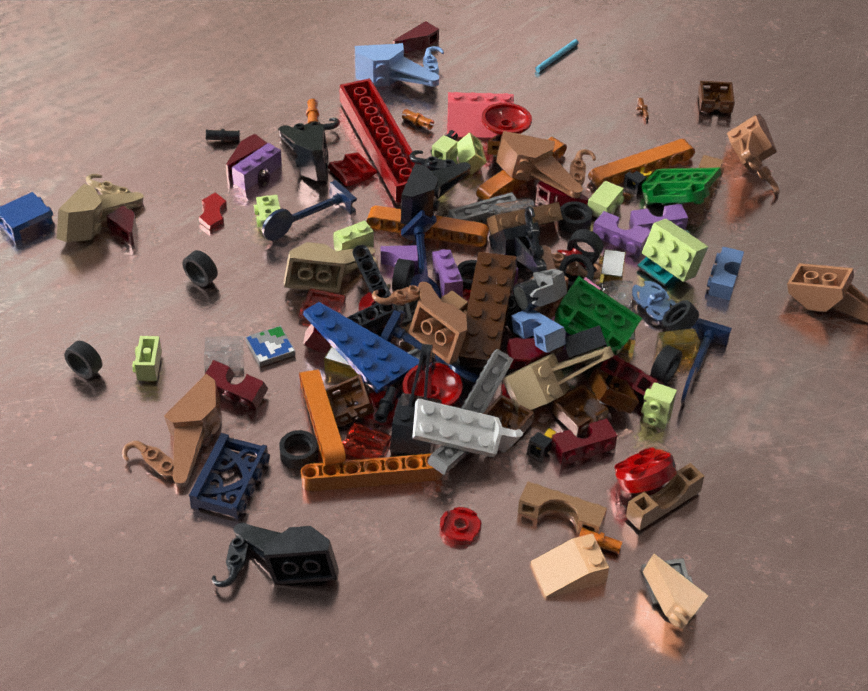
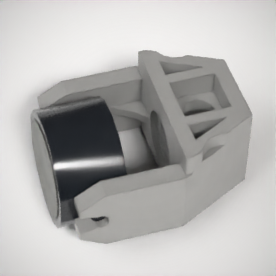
M556 269L533 273V279L518 283L513 288L514 300L523 312L555 302L567 294L564 272Z

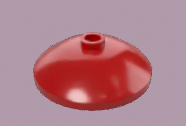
M505 102L496 103L484 109L482 123L488 130L498 135H503V131L521 134L530 128L532 116L527 109L520 105Z
M436 362L431 380V394H433L431 398L440 399L442 404L452 406L458 401L462 393L461 378L447 365ZM418 365L409 370L405 375L403 392L406 394H411ZM422 371L416 395L424 397L425 371Z

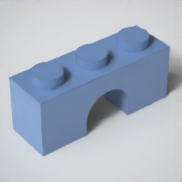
M723 246L721 253H717L715 258L717 265L713 264L711 271L713 277L709 276L707 287L710 288L708 295L726 300L731 299L744 251Z
M536 310L521 311L511 315L513 332L523 339L534 336L535 346L548 353L566 344L564 327Z

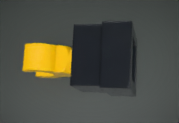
M641 168L640 172L636 171L633 174L628 172L625 175L623 187L637 195L642 190V184L652 172L644 173L645 168Z
M549 428L544 435L540 432L533 435L529 439L526 454L542 463L546 459L547 453L551 450L552 435L556 434V431Z

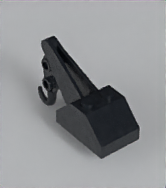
M329 118V121L334 123L321 124L315 121L311 124L304 125L298 123L294 127L283 125L278 128L280 138L298 156L296 158V167L300 168L301 175L316 181L328 180L329 153L325 131L335 129L340 125V120L337 118Z
M422 150L411 152L409 158L415 165L401 197V224H408L421 210L425 211V216L431 218L435 211L438 212L440 201H437V199L465 177L469 176L471 165L466 162L456 164L451 159H438L434 156H430L427 159L418 158L415 155L423 154Z
M527 206L524 213L526 225L503 229L490 235V245L495 254L516 256V261L518 260L534 273L547 270V266L542 258L544 255L543 247L539 245L540 230L538 222L533 223L532 217H535L534 209L531 206Z
M422 344L411 394L402 393L397 403L390 442V452L393 454L404 456L432 454L433 443L412 439L417 399L442 404V400L431 398V380L436 366L433 345ZM422 371H425L424 397L416 395Z
M238 523L233 529L236 538L229 544L226 558L229 576L223 581H217L216 576H212V583L217 587L223 588L232 585L236 581L238 573L246 564L249 549L266 561L274 585L338 580L339 568L330 540L312 526L289 527L283 533L246 523Z

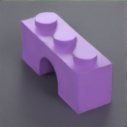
M267 143L233 166V183L245 191L258 183L257 177L261 169L271 174L282 166L281 150Z
M682 204L664 206L663 216L661 217L653 216L648 209L631 211L629 225L631 229L636 224L651 230L655 222L668 219L686 231L688 216Z
M603 211L594 222L593 232L603 241L640 256L651 230L636 224L629 230L620 229L618 227L620 217Z
M451 250L432 252L433 272L436 280H440L442 296L447 295L450 291H454L463 298V280Z

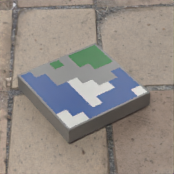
M281 325L245 337L246 343L259 367L296 355L295 349Z

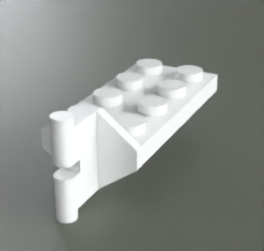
M419 398L415 403L412 439L494 457L498 450L505 453L523 435L520 429L512 430L502 427L498 417Z

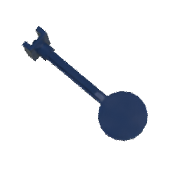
M334 180L330 182V199L294 214L283 208L272 212L263 223L262 234L267 240H278L289 231L293 222L330 206L340 205L349 214L355 213L356 209L352 204L357 201V198L339 182Z
M421 210L401 230L402 237L417 242L420 274L415 275L410 280V285L418 287L420 282H427L431 284L433 290L441 299L442 295L438 285L428 277L424 243L425 233L437 222V219L434 215L431 218L425 216V211Z
M394 310L380 337L392 343L394 337L400 340L403 339L421 350L422 343L400 327L407 313L402 310ZM435 354V359L437 361L447 364L444 360H442ZM456 362L447 364L455 373L474 383L480 377L474 371Z
M698 318L692 327L694 329L692 336L702 339L703 342L689 372L681 404L685 405L695 375L701 368L710 344L717 343L727 347L732 330L731 327Z

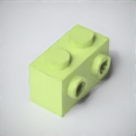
M469 132L458 142L457 156L460 163L466 162L471 165L470 174H474L487 161L481 140Z
M443 135L432 145V156L444 160L451 159L458 164V141Z
M604 181L588 200V206L592 210V215L599 217L603 211L614 214L616 207L620 206L624 200V196H622L624 188Z
M277 195L256 197L257 204L254 205V213L258 215L256 216L257 227H261V231L266 218L272 212L280 209Z
M362 221L333 232L334 249L336 251L354 249L358 245L374 247V231L366 221Z
M140 336L139 344L135 349L136 359L132 365V370L136 372L138 381H157L162 355L160 336Z
M654 382L651 389H647L644 395L646 402H644L641 413L644 414L642 422L666 429L672 415L677 390Z

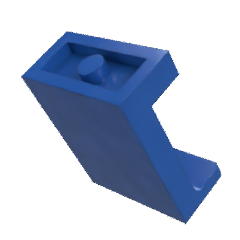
M33 192L0 206V225L14 241L21 239L20 230L45 219L49 225L53 223L51 208L46 206L42 198L37 197Z

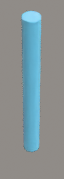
M574 39L536 66L535 70L540 72L577 46L579 44L578 40Z

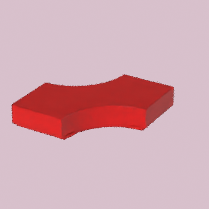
M215 192L202 200L205 211L199 216V222L209 230L224 223L221 211L227 206L226 200Z

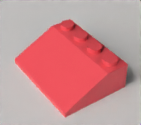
M448 92L447 134L450 130H453L455 132L452 134V137L457 133V139H462L470 132L479 140H490L498 134L488 130L482 123L484 109L496 103H514V94Z

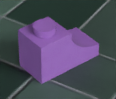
M417 245L380 246L381 264L395 267L399 258L412 260L415 265L414 274H418Z

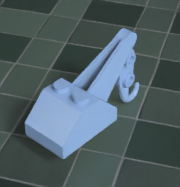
M403 43L355 46V75L359 80L370 78L375 87L390 86L397 80L436 87L439 85V67L437 59L432 55V52L439 51L441 54H444V51L440 47H429L425 52L422 67L404 57Z

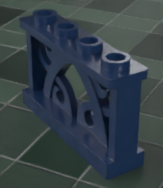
M221 433L189 494L191 508L198 510L203 508L239 519L241 513H244L247 508L248 498L254 494L256 482L260 481L264 465L267 466L269 463L270 454L268 453L267 445L263 444L261 446L230 438L228 434ZM246 454L257 456L255 462H249L252 456H247L243 460L242 457ZM223 461L228 462L227 465H222ZM236 465L243 478L233 484L224 486L222 478L217 473L228 471ZM218 482L219 488H217V485H212V483ZM226 495V499L229 502L231 497H236V500L233 504L225 503L222 501V496ZM206 497H217V500Z

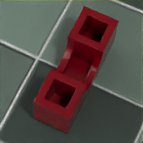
M616 354L604 360L599 368L609 373L612 377L616 376L626 380L632 389L642 395H645L647 389H651L654 382L664 385L660 380Z
M215 360L212 361L205 373L215 380L218 392L230 401L235 399L246 408L251 406L257 409L268 391L264 381L246 374L241 383L231 384L235 376L231 367Z
M606 418L589 424L586 439L576 437L571 429L553 434L551 449L560 465L573 463L586 457L590 458L596 454L615 449L618 435Z

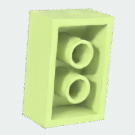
M663 219L653 224L642 254L684 282L696 277L708 246L668 219Z

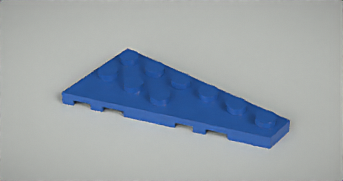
M321 302L304 310L303 315L347 363L359 375H362L365 382L376 394L405 377L409 370L419 364V359Z

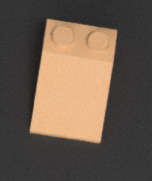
M593 533L573 538L531 561V566L545 598L607 582L609 566Z
M653 554L643 573L669 621L673 625L684 629L708 595L657 555Z

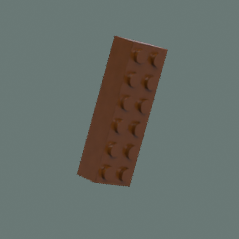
M478 252L466 314L467 332L459 353L461 365L484 368L494 350L498 349L502 352L517 269L516 256Z

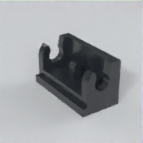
M600 325L565 337V347L569 359L600 347H608Z

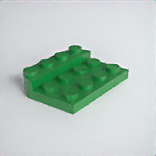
M720 167L656 169L642 184L645 203L685 204L687 202H694V204H701L710 195L709 188L721 175Z
M578 276L555 311L554 322L563 326L565 331L571 335L600 325L607 346H610L616 355L623 349L642 320L640 316L580 276Z

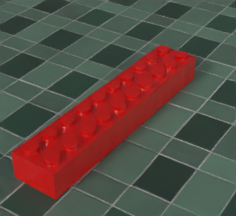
M370 78L339 85L340 102L395 202H400L403 190L415 165L409 158L410 153L413 152Z

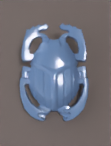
M644 281L645 286L643 287L634 285L632 288L634 300L642 308H646V313L656 321H662L664 314L670 309V305L676 304L670 299L667 292L655 282Z

